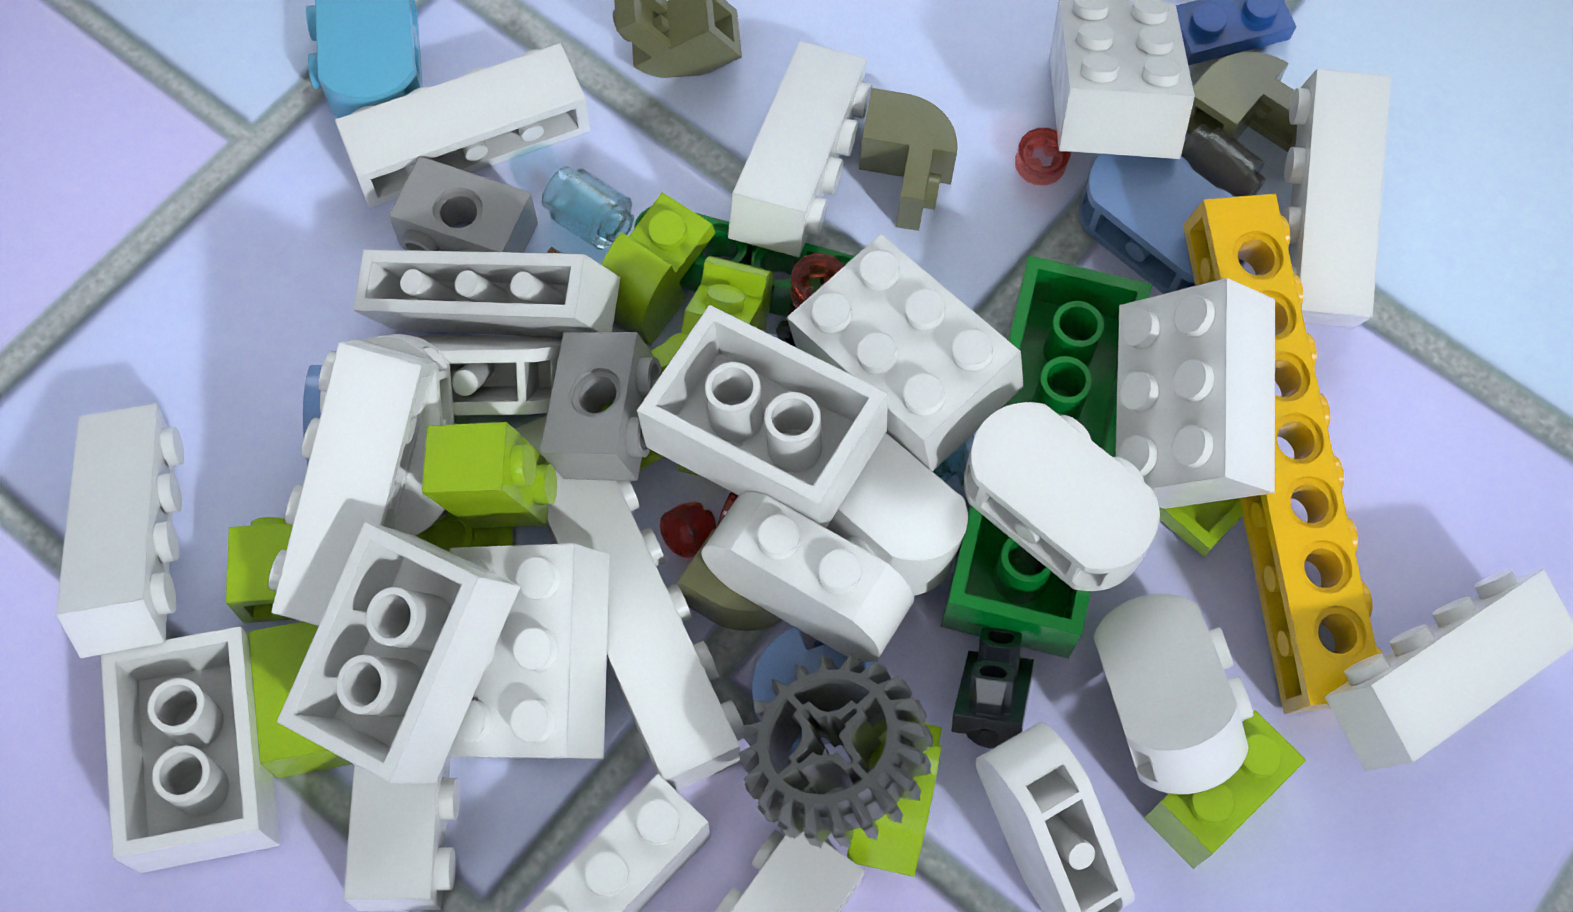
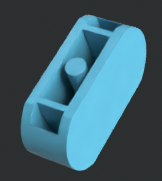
M315 0V5L306 6L309 35L312 41H317V53L308 54L311 83L314 89H323L331 112L337 118L350 115L361 107L376 106L406 96L413 90L423 87L418 10L415 0Z

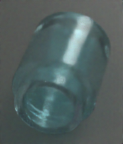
M564 166L551 177L544 189L541 203L545 209L550 211V218L598 250L613 244L620 232L628 235L633 226L634 215L631 214V199L585 169L573 170L569 166Z

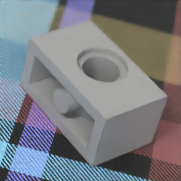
M419 156L389 213L399 245L404 250L524 253L538 225L533 198L530 192ZM472 221V223L466 227L452 228L455 224L459 222Z
M563 332L540 454L553 465L554 469L563 479L638 481L641 458L646 457L650 449L645 445L637 409L661 376L662 370L658 358L653 356L637 332ZM614 400L609 408L599 412L605 404Z

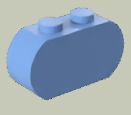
M1099 154L1092 164L1079 203V220L1084 232L1147 282L1151 283L1162 294L1195 286L1183 228L1184 222L1204 199L1233 196L1223 189H1217L1195 172L1182 156L1180 159ZM1238 259L1241 266L1243 267L1246 261Z

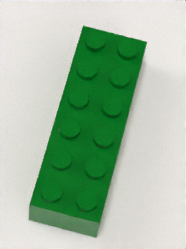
M1029 255L1018 290L1007 340L1021 351L1023 388L1003 407L1024 402L1046 404L1058 415H1067L1077 420L1088 431L1091 441L1110 456L1116 457L1119 305L1150 298L1152 284ZM969 504L967 509V528L957 552L940 627L979 637L982 628L986 627L1022 633L1021 647L1069 659L1083 633L1091 591L1071 588Z

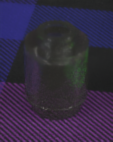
M1201 124L1184 142L1181 156L1190 164L1195 172L1217 189H1223L1233 197L1256 195L1264 185L1266 178L1260 172L1265 161L1220 127L1212 130L1206 124Z

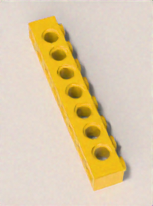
M1276 194L1204 199L1183 224L1195 286L1228 278L1275 299V382L1281 391V396L1275 394V493L1239 499L1244 512L1243 519L1283 713L1292 714L1331 709L1325 696L1349 681L1344 671L1363 659L1376 654H1383V652L1375 643L1370 621L1373 610L1372 596L1368 586L1361 580L1357 562V529L1354 522L1347 517L1343 499L1344 470L1340 459L1333 454L1329 436L1330 407L1326 397L1320 393L1314 368L1317 360L1316 344L1313 337L1306 332L1302 314L1303 286L1299 276L1293 273L1288 250L1290 227L1287 219L1280 214ZM1238 259L1249 263L1256 275L1244 270ZM1277 437L1285 439L1291 445L1294 451V459L1286 456L1281 451ZM1291 498L1296 499L1304 506L1308 516L1307 522L1302 521L1294 514L1291 507ZM1305 561L1312 563L1318 569L1321 576L1320 587L1313 584L1307 577L1304 568ZM1319 625L1326 627L1332 633L1335 641L1334 652L1327 650L1321 643L1318 634Z

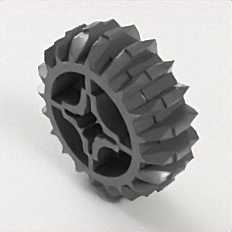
M823 654L818 671L811 674L805 666L796 663L795 677L797 680L786 686L784 682L772 679V690L776 695L773 701L753 700L754 712L761 722L742 726L743 738L750 746L738 753L740 764L748 773L744 778L745 788L753 799L758 800V810L765 819L773 823L778 821V827L790 838L796 839L804 832L805 838L811 845L821 848L832 832L839 846H845L849 849L854 829L861 827L868 838L877 840L879 827L875 821L886 814L889 820L902 823L903 813L897 802L900 798L920 801L921 789L913 777L931 774V762L927 755L923 753L933 747L932 734L928 727L923 725L927 716L919 700L911 698L912 692L908 684L903 679H900L899 676L891 679L886 667L880 665L877 661L865 669L862 661L850 654L842 667L838 669L834 660ZM887 730L883 753L871 771L868 764L870 756L881 744L879 737ZM802 732V739L800 745L789 756L790 750L795 740L797 739L798 735ZM821 738H826L834 748L842 745L852 762H846L838 752L830 755ZM788 757H789V759H790V761H791L792 763H790V764L787 766ZM834 788H847L836 793L826 794Z

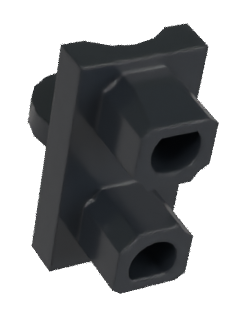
M982 628L979 651L968 650L952 715L951 732L965 733L975 744L988 749H993L1023 732L1033 677L1034 659L1020 657L1022 633L1005 629Z

